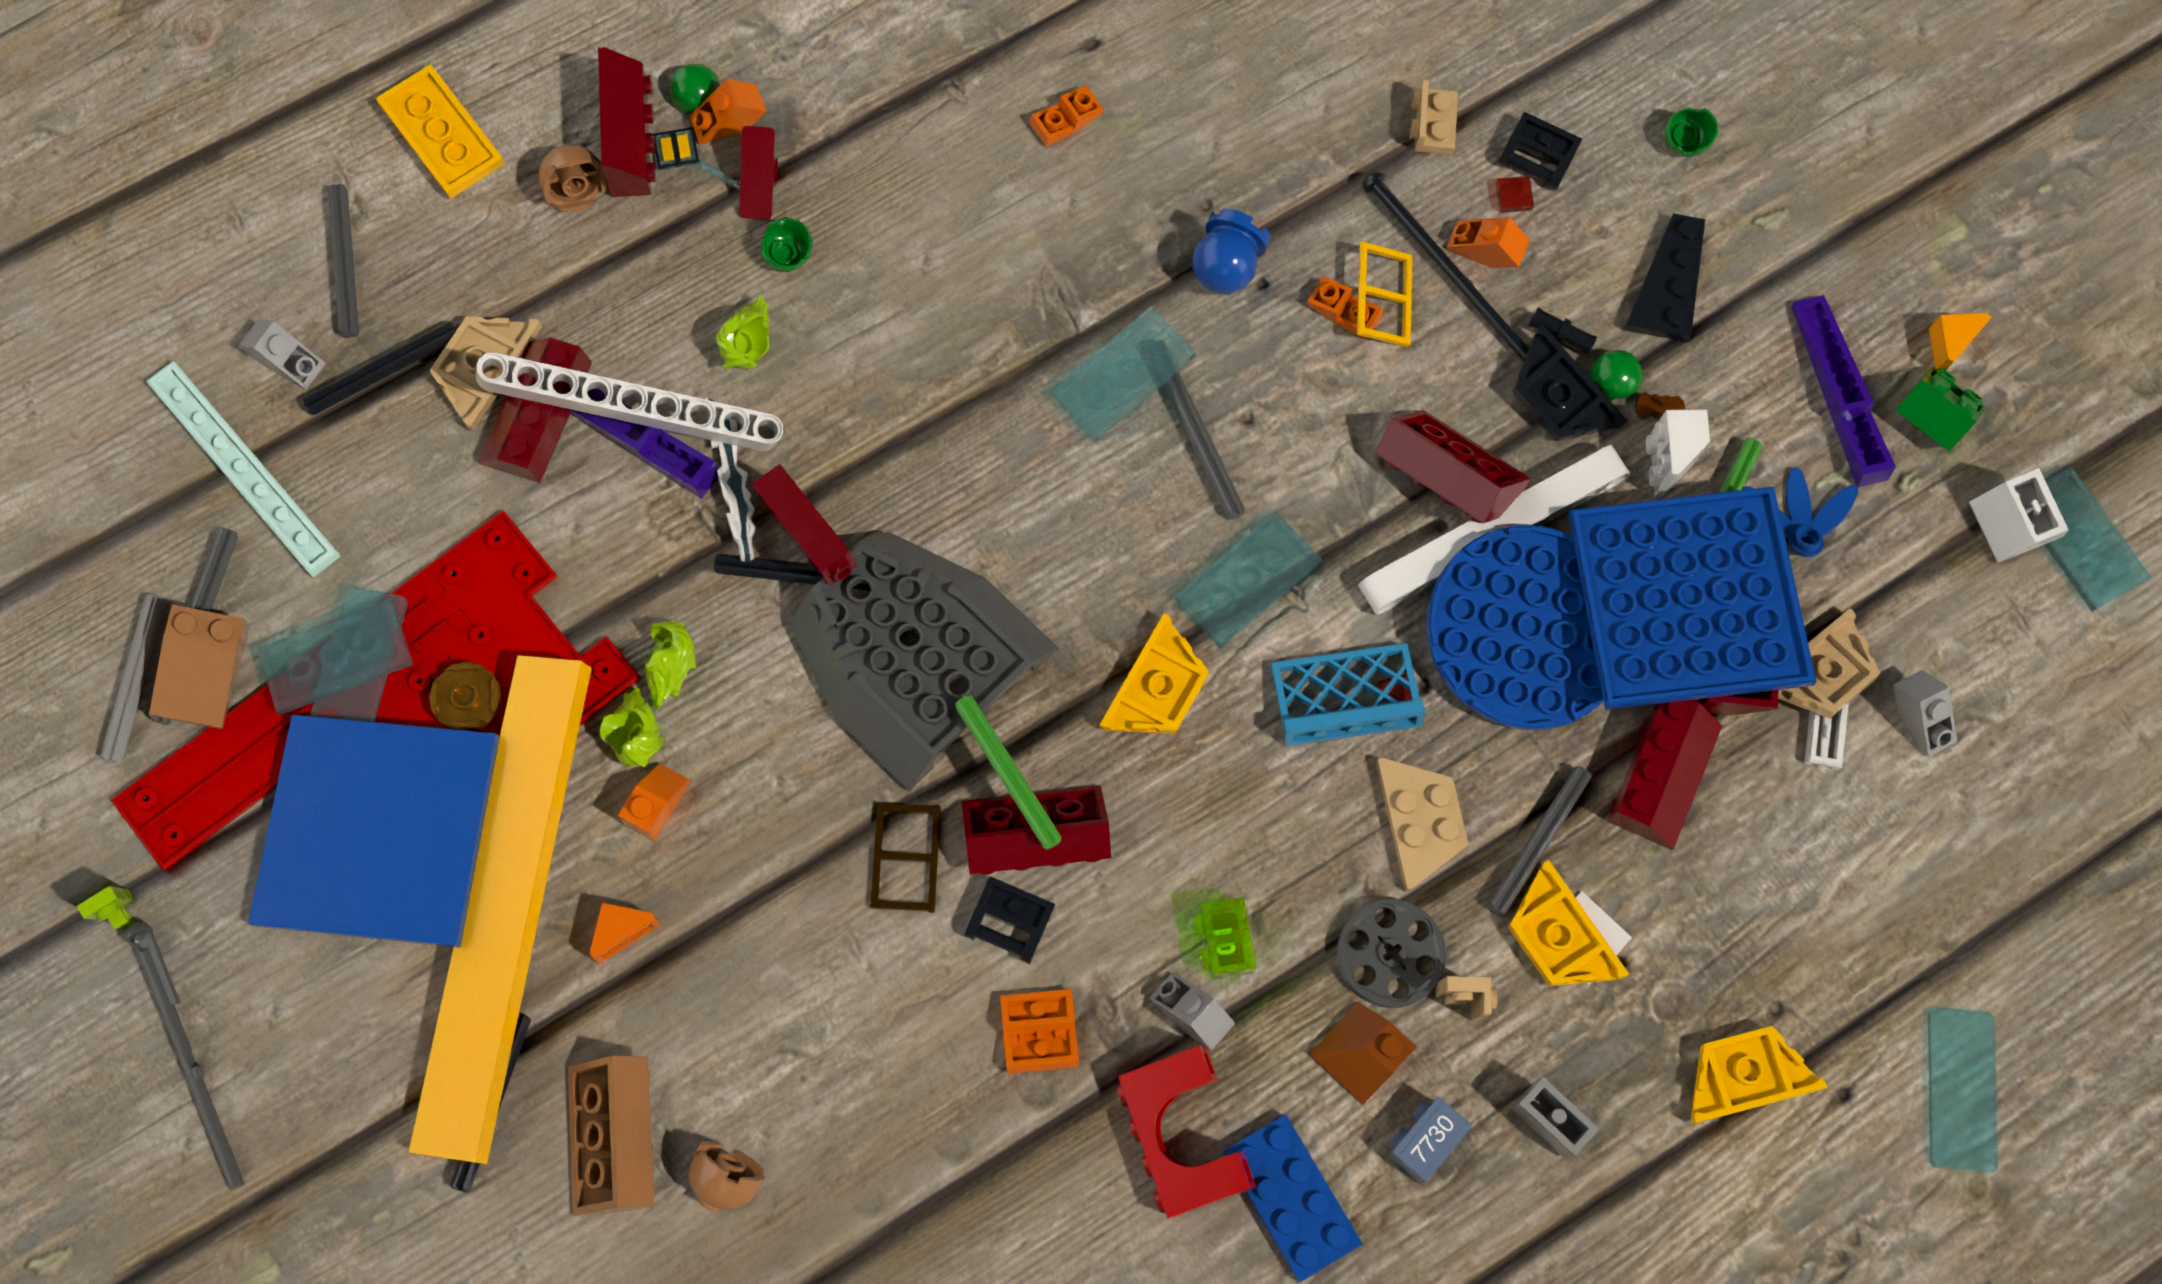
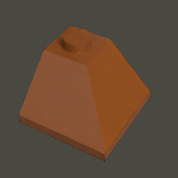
M1357 1002L1309 1055L1363 1105L1417 1046L1390 1021Z

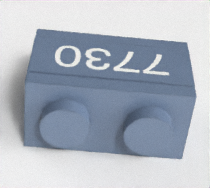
M1439 1096L1431 1102L1424 1099L1411 1115L1416 1121L1408 1130L1401 1127L1388 1143L1393 1149L1387 1156L1420 1185L1430 1179L1473 1126Z

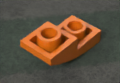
M1086 85L1060 96L1058 104L1032 114L1029 124L1047 147L1080 130L1103 114L1104 109Z
M1323 276L1308 299V305L1331 322L1357 335L1358 297L1353 295L1351 287ZM1366 301L1365 327L1374 330L1383 315L1382 307ZM1359 336L1365 340L1368 339V337Z

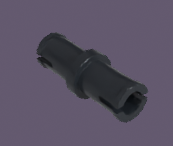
M1539 307L1535 310L1528 324L1529 327L1535 329L1544 325L1559 343L1563 342L1583 352L1585 355L1590 353L1597 339V336H1593L1571 325V320L1565 318L1563 321L1541 310Z

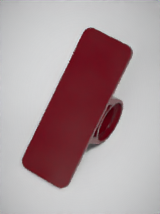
M746 125L742 128L739 215L742 218L769 220L772 217L773 188L777 183L778 158L774 156L775 130L771 127Z

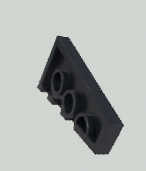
M1673 213L1623 331L1684 342L1689 341L1692 334L1705 219Z

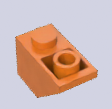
M726 79L689 115L699 144H706L742 132L744 126H752L767 110L756 84Z
M1511 217L1458 220L1446 248L1450 252L1490 268H1511L1520 266L1530 239Z

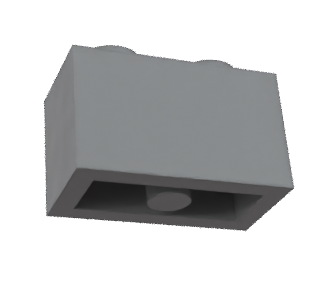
M1544 1077L1535 1081L1511 1108L1565 1159L1576 1156L1599 1130L1589 1118Z

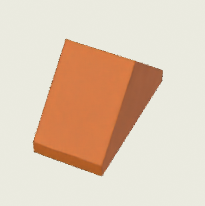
M602 903L589 953L598 964H601L659 927L660 923L651 912Z

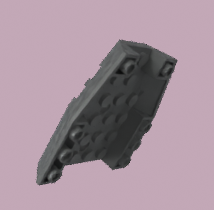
M885 532L860 543L851 552L857 566L852 569L848 577L841 581H836L830 586L822 578L810 590L789 622V625L836 720L910 791L934 768V760L968 728L956 709V702L966 695H971L982 713H984L1028 669L1034 672L1058 647L985 577L899 536ZM857 584H866L871 588L869 596L864 599L853 597L851 590ZM906 631H915L920 636V639L916 645L908 647L900 642V636ZM956 678L965 679L969 684V689L960 695L952 693L949 689V684L952 680Z

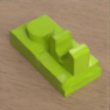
M108 886L76 906L84 919L103 921L108 918L114 929L119 928L122 930L134 922L125 908L126 904L134 900L128 889Z

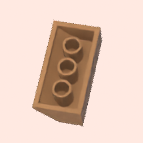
M608 1056L568 1067L573 1216L633 1211L654 1207L655 1185L653 1182L652 1112L649 1096L650 1073L648 1070V1057Z

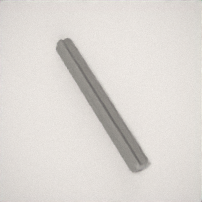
M149 594L143 602L101 752V758L107 762L121 763L124 757L166 605V600L157 595Z

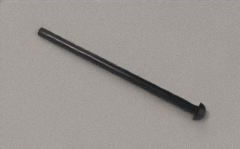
M1380 172L1367 174L1363 180L1365 193L1371 191L1375 193L1510 348L1524 361L1528 351L1527 345L1382 182L1385 175Z

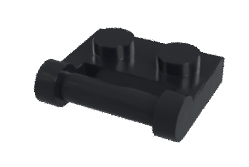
M1523 112L1498 164L1505 167L1508 165L1513 166L1549 183L1548 187L1557 191L1581 144L1582 138L1529 113ZM1518 147L1558 166L1556 171L1554 172L1514 153L1516 148Z
M990 876L966 928L964 937L975 940V938L983 940L1020 956V961L1030 965L1054 911L1055 903ZM985 915L1030 934L1027 943L982 925Z

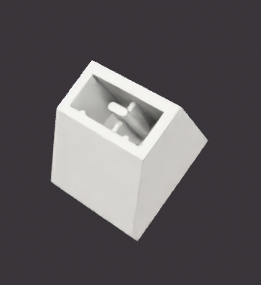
M1666 410L1659 422H1656L1650 435H1647L1646 452L1648 455H1651L1652 466L1649 469V484L1654 486L1655 498H1662L1692 467L1709 444L1710 434L1707 410Z
M2039 468L2006 481L1969 502L1997 563L2062 538L2069 530Z

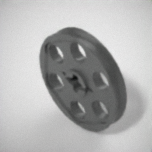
M1386 899L1375 901L1362 907L1349 919L1339 937L1337 960L1346 984L1361 999L1379 1007L1401 1008L1420 1001L1434 989L1444 971L1446 948L1439 927L1425 911L1409 902ZM1386 909L1393 914L1394 924L1392 927L1382 928L1376 923L1375 914L1378 910ZM1420 922L1426 926L1428 935L1425 940L1416 941L1411 938L1408 931L1411 923ZM1360 931L1365 934L1368 941L1365 949L1354 950L1348 943V936L1351 932ZM1384 945H1387L1389 948L1396 946L1400 950L1396 955L1399 959L1398 962L1394 959L1388 961L1384 959L1383 955L1386 953ZM1428 957L1432 960L1435 969L1431 976H1422L1417 972L1415 964L1418 958ZM1360 966L1369 967L1374 973L1373 983L1368 986L1360 985L1355 979V970ZM1400 979L1406 983L1408 993L1405 998L1396 999L1389 993L1388 985L1391 980Z

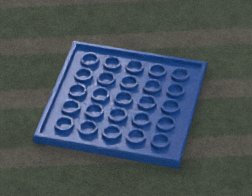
M1774 487L1569 511L1568 518L1605 710L1815 685L1817 681Z
M292 715L248 924L254 927L460 948L500 736L495 733Z

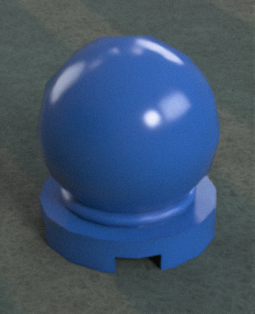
M1223 208L1220 214L1211 212L1205 227L1207 235L1202 237L1195 247L1192 268L1200 284L1214 294L1231 295L1245 289L1254 278L1258 262L1257 257L1265 254L1269 246L1271 236L1268 229L1264 227L1260 231L1251 224L1253 217L1238 210Z

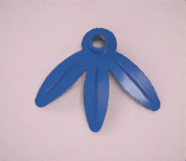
M1793 467L1790 470L1786 484V505L1790 519L1780 509L1779 512L1784 535L1786 538H1789L1790 548L1796 554L1802 557H1815L1820 554L1824 547L1823 536L1833 531L1852 509L1859 491L1857 486L1849 485L1839 491L1821 508L1814 520H1812L1811 500L1804 475L1797 467ZM1744 486V487L1742 488V490H1748V489H1754V488H1753V487H1750V486Z

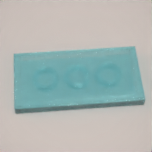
M1151 306L1050 392L1095 442L1194 359L1196 353L1157 310Z
M2072 466L2045 481L2069 530L2064 537L2044 545L2092 612L2151 578Z
M1275 511L1176 594L1175 600L1221 649L1321 564L1322 559Z
M390 598L258 648L274 707L279 714H284L413 665L394 601Z

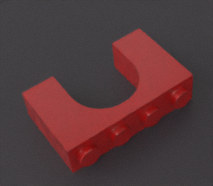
M1198 1045L1118 1076L1121 1084L1117 1086L1118 1096L1122 1105L1129 1107L1133 1118L1132 1121H1129L1131 1133L1136 1142L1141 1141L1145 1156L1141 1158L1144 1170L1149 1178H1154L1158 1190L1154 1192L1157 1207L1161 1213H1166L1168 1219L1178 1217L1257 1187L1244 1152H1236L1204 1165L1190 1166L1174 1158L1164 1144L1162 1120L1169 1105L1186 1093L1218 1082L1206 1046Z

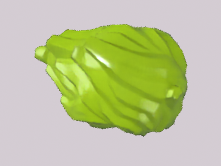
M758 295L757 300L753 301L750 306H745L741 310L736 311L716 334V341L720 348L719 355L725 361L723 365L725 369L732 367L746 370L753 369L757 366L756 361L760 360L768 351L769 314L767 313L768 304L764 301V296Z
M666 621L653 623L650 627L651 636L656 645L645 662V672L653 706L656 709L661 708L662 703L669 695L673 698L679 695L687 672L690 669H696L693 651L695 646L691 635L684 628L685 624L683 622Z
M635 688L632 693H625L623 695L624 702L616 711L603 717L599 734L600 738L614 750V754L621 764L626 767L640 765L645 768L651 757L661 749L665 737L660 736L661 726L656 721L651 706H649L648 702H645V698L641 697L640 689Z

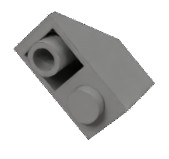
M258 319L238 345L263 366L304 390H307L326 364L276 322Z
M1923 670L1893 685L1898 713L1926 756L1930 757L1957 743L1950 692L1947 685Z
M1173 972L1149 998L1157 1008L1185 1033L1211 1051L1235 1025V1022L1215 998Z

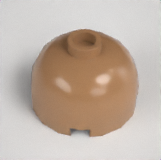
M565 144L556 147L546 154L539 167L538 180L547 203L557 205L558 210L569 212L590 207L595 203L593 198L599 192L603 195L606 190L607 182L601 167V161L593 152L585 147L576 144Z
M704 1141L699 1144L688 1170V1181L694 1194L700 1199V1205L712 1212H719L720 1209L734 1210L744 1207L752 1201L765 1179V1176H762L764 1173L763 1168L755 1160L737 1149L734 1150L733 1156L721 1151L724 1144Z

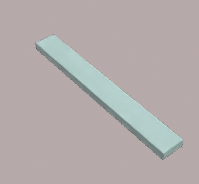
M175 361L146 381L313 578L341 557Z

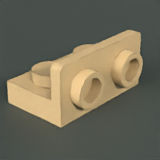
M1422 79L1420 89L1413 91L1411 109L1417 110L1416 119L1411 121L1410 138L1415 139V152L1453 155L1456 140L1457 91L1429 89V80Z
M1447 976L1437 982L1435 986V998L1445 999L1446 1005H1467V1002H1471V1021H1480L1490 1016L1492 1009L1497 1007L1496 987H1491V977Z

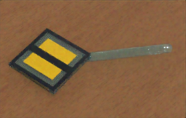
M693 127L654 134L655 154L659 171L695 164L740 190L739 182L699 159Z

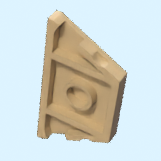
M466 316L430 369V373L469 430L474 431L498 395V393L489 392L478 385L476 381V367L479 358L489 352L522 358L530 341L535 339L542 328L540 321L529 319V322H510L509 318L487 320L483 317ZM487 366L482 370L483 374L491 379L502 375L501 370L495 366Z
M1851 608L1808 643L1817 681L1815 685L1781 689L1778 692V699L1830 719L1877 679L1880 671L1874 658L1869 654V646L1865 636L1859 635L1854 623L1856 615Z
M1378 758L1376 766L1404 889L1405 892H1408L1469 846L1453 777L1393 760Z

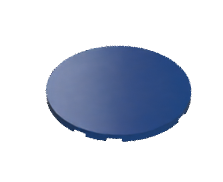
M1509 526L1483 534L1468 543L1451 558L1437 578L1431 592L1427 610L1426 630L1430 653L1436 669L1457 699L1474 713L1495 724L1531 731L1548 730L1567 725L1599 707L1603 702L1572 536L1543 526Z

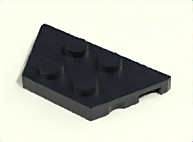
M1541 325L1534 333L1512 393L1556 442L1620 428L1628 420L1544 325Z

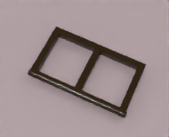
M877 803L871 909L935 912L940 805ZM884 812L933 814L931 854L882 852ZM881 860L930 862L928 903L879 901Z

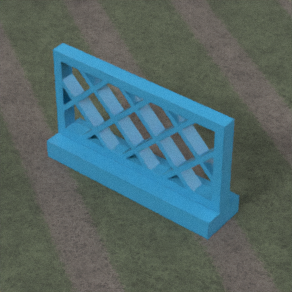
M1407 643L1271 663L1285 747L1417 728L1423 725L1425 709L1423 700H1420ZM1401 655L1403 666L1397 674L1381 664L1386 657ZM1363 661L1371 666L1363 679L1347 669L1352 662ZM1327 665L1337 671L1329 683L1313 674L1319 666ZM1294 670L1303 678L1295 688H1292L1282 681L1280 672ZM1376 670L1392 680L1383 692L1368 683V680ZM1404 673H1405V675H1406V679H1407V680H1405L1404 678H1402V676H1403ZM1342 675L1357 684V687L1349 697L1333 687ZM1308 680L1323 689L1315 702L1299 692ZM1398 683L1409 690L1411 700L1398 702L1388 694ZM1362 688L1378 697L1372 706L1364 707L1354 701ZM1284 691L1289 694V696L1286 699ZM1328 693L1344 702L1338 711L1329 712L1320 706V703ZM1294 698L1309 707L1303 716L1289 717L1287 707Z

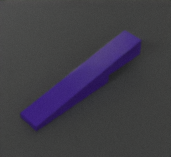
M1822 295L1793 302L1791 307L1857 488L1888 481L1896 466L1872 416L1871 409L1874 405L1825 296Z
M591 389L587 392L588 397L595 402L603 401L606 398L605 394L599 389ZM623 403V405H624L626 408H628V409H633V408H631V407H629L628 405H626V404ZM571 410L570 414L700 499L704 497L718 478L717 470L719 467L714 460L662 429Z

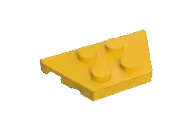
M1163 613L1099 724V728L1103 731L1177 733L1208 678L1209 671L1203 662L1194 655L1192 647L1185 637H1181L1172 624V619L1169 615Z
M1549 860L1544 862L1509 923L1508 929L1547 985L1553 987L1621 980L1628 976L1629 973L1554 866Z
M1773 1026L1700 1046L1690 1120L1693 1125L1823 1090L1828 1087L1821 1077L1817 1078L1803 1063L1805 1060L1797 1051L1786 1045L1785 1039Z

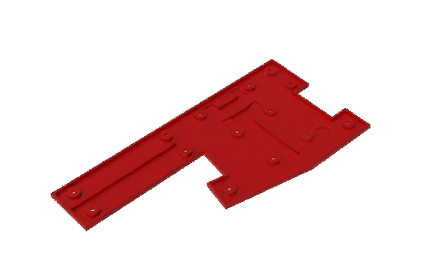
M503 510L226 715L223 730L207 728L112 798L111 802L162 870L166 871L277 788L292 715L332 717V719L449 729L440 723L431 710L429 699L431 687L435 679L439 678L445 672L444 670L451 665L469 662L482 665L494 675L500 684L503 697L500 711L493 721L482 729L473 732L495 733L500 736L518 655L578 660L592 668L580 726L641 680V677L607 636L582 655L576 651L532 597L558 578L557 574ZM496 537H500L498 542L495 541ZM525 571L528 572L527 576H523ZM457 572V575L452 577L451 573ZM479 633L484 634L482 638H478ZM361 637H366L365 641H360ZM607 668L608 672L602 673V670ZM418 679L423 680L421 684H417ZM304 682V686L300 687L299 683ZM146 796H149L148 801H144ZM173 833H177L176 838H172Z

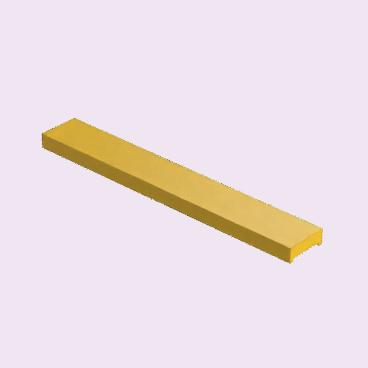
M517 656L497 748L461 947H453L408 1153L485 1165L488 1163L592 669L582 661Z

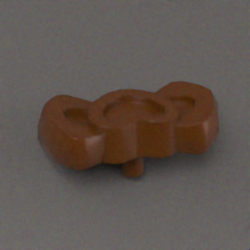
M1646 392L1637 397L1634 405L1635 412L1641 420H1645L1650 416L1661 419L1666 410H1686L1684 401L1679 396L1670 397L1665 395L1661 397L1657 394L1650 395Z

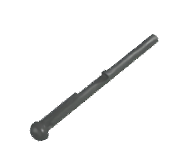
M144 922L132 923L124 932V941L133 942L229 1189L235 1190L242 1187L245 1183L204 1082L201 1065H196L190 1043L175 1008V1004H180V1000L154 937L153 929Z

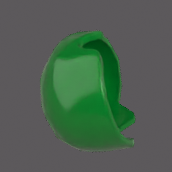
M687 64L678 68L672 76L668 96L673 107L688 115L696 110L720 86L716 73L703 64Z
M1683 108L1670 117L1665 127L1666 144L1677 155L1683 157L1698 156L1713 145L1718 135L1717 120L1706 108Z
M784 217L774 220L768 225L760 244L761 255L765 263L774 270L791 272L805 264L810 256L813 241L809 229L797 219Z
M1611 350L1602 354L1594 361L1588 370V376L1607 398L1613 401L1619 398L1627 399L1638 390L1642 384L1643 370L1638 359L1632 353H1628L1626 350Z

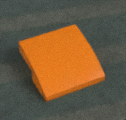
M1072 989L1000 996L1007 1074L1079 1067Z

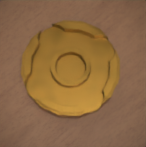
M469 662L454 664L445 669V672L439 678L435 679L429 695L431 710L440 723L449 729L463 731L480 730L491 723L500 711L503 698L500 684L494 675L480 664Z

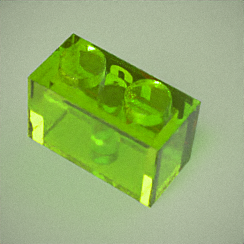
M1244 897L1202 903L1199 908V914L1194 915L1197 936H1203L1205 949L1200 950L1203 971L1210 972L1211 980L1253 974L1257 967Z

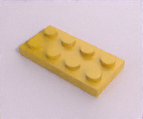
M431 64L375 98L378 105L450 199L505 165L503 157Z

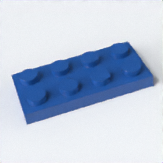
M1286 1114L1222 1152L1224 1156L1236 1152L1245 1153L1257 1186L1245 1192L1298 1283L1363 1245Z

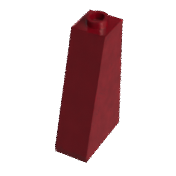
M778 464L752 483L768 513L829 586L850 575L852 569L857 566L851 552L781 464Z

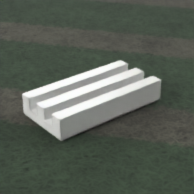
M1849 703L1837 712L1833 759L1828 758L1832 717L1829 719L1823 716L1819 756H1816L1820 715L1810 711L1804 764H1817L1818 767L1823 768L1828 766L1832 767L1833 770H1840L1842 768Z

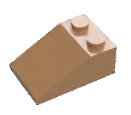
M172 604L162 640L149 712L150 716L223 730L248 634L245 619Z

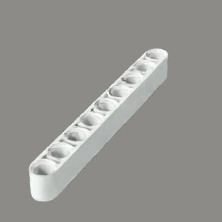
M489 352L484 354L477 362L476 381L482 389L489 392L758 451L773 449L783 434L781 420L777 416L499 353ZM487 366H495L501 370L502 375L491 379L486 377L482 370ZM528 373L533 375L537 382L532 386H524L517 378L521 374ZM564 381L570 385L571 391L567 394H560L553 389L552 385L555 382ZM591 389H599L605 394L606 398L603 401L595 402L588 397L587 392ZM632 396L638 400L640 406L637 409H628L623 405L622 399ZM667 404L673 409L674 414L670 417L661 416L657 412L656 406ZM694 411L702 412L707 418V423H694L690 413ZM724 420H736L740 424L741 430L738 432L729 431L724 425ZM758 427H769L774 433V438H762L758 433Z
M1612 445L1606 446L1523 491L1500 518L1484 524L1470 520L1374 572L1362 580L1358 587L1376 615L1382 614L1434 586L1443 568L1451 558L1474 539L1485 533L1509 526H1543L1621 483L1630 475V471Z

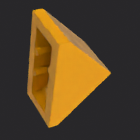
M1987 313L1940 315L1929 328L1935 368L1937 370L1939 368L1947 370L1992 317Z

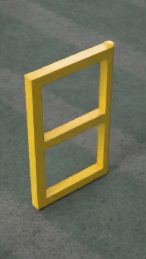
M1365 241L1360 242L1357 311L1358 336L1403 347L1411 345L1413 255ZM1367 252L1403 262V294L1366 285ZM1366 294L1402 303V337L1365 327Z

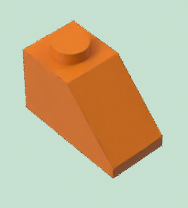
M659 763L635 786L618 817L625 826L655 842L691 780Z

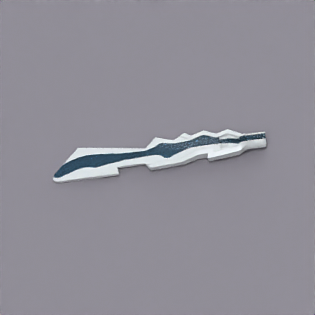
M724 420V425L729 431L737 432L736 420ZM711 440L712 448L719 447L722 467L717 470L723 498L730 509V513H726L733 539L739 547L741 561L748 562L754 559L752 538L756 531L752 521L755 508L750 502L752 494L745 487L748 472L737 466L736 445Z

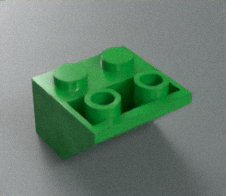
M1932 366L1900 403L1896 411L1950 452L1977 422L1986 407L1981 404L1983 400L1977 393L1970 389L1963 390L1955 384L1956 379L1951 373L1943 368L1937 370Z

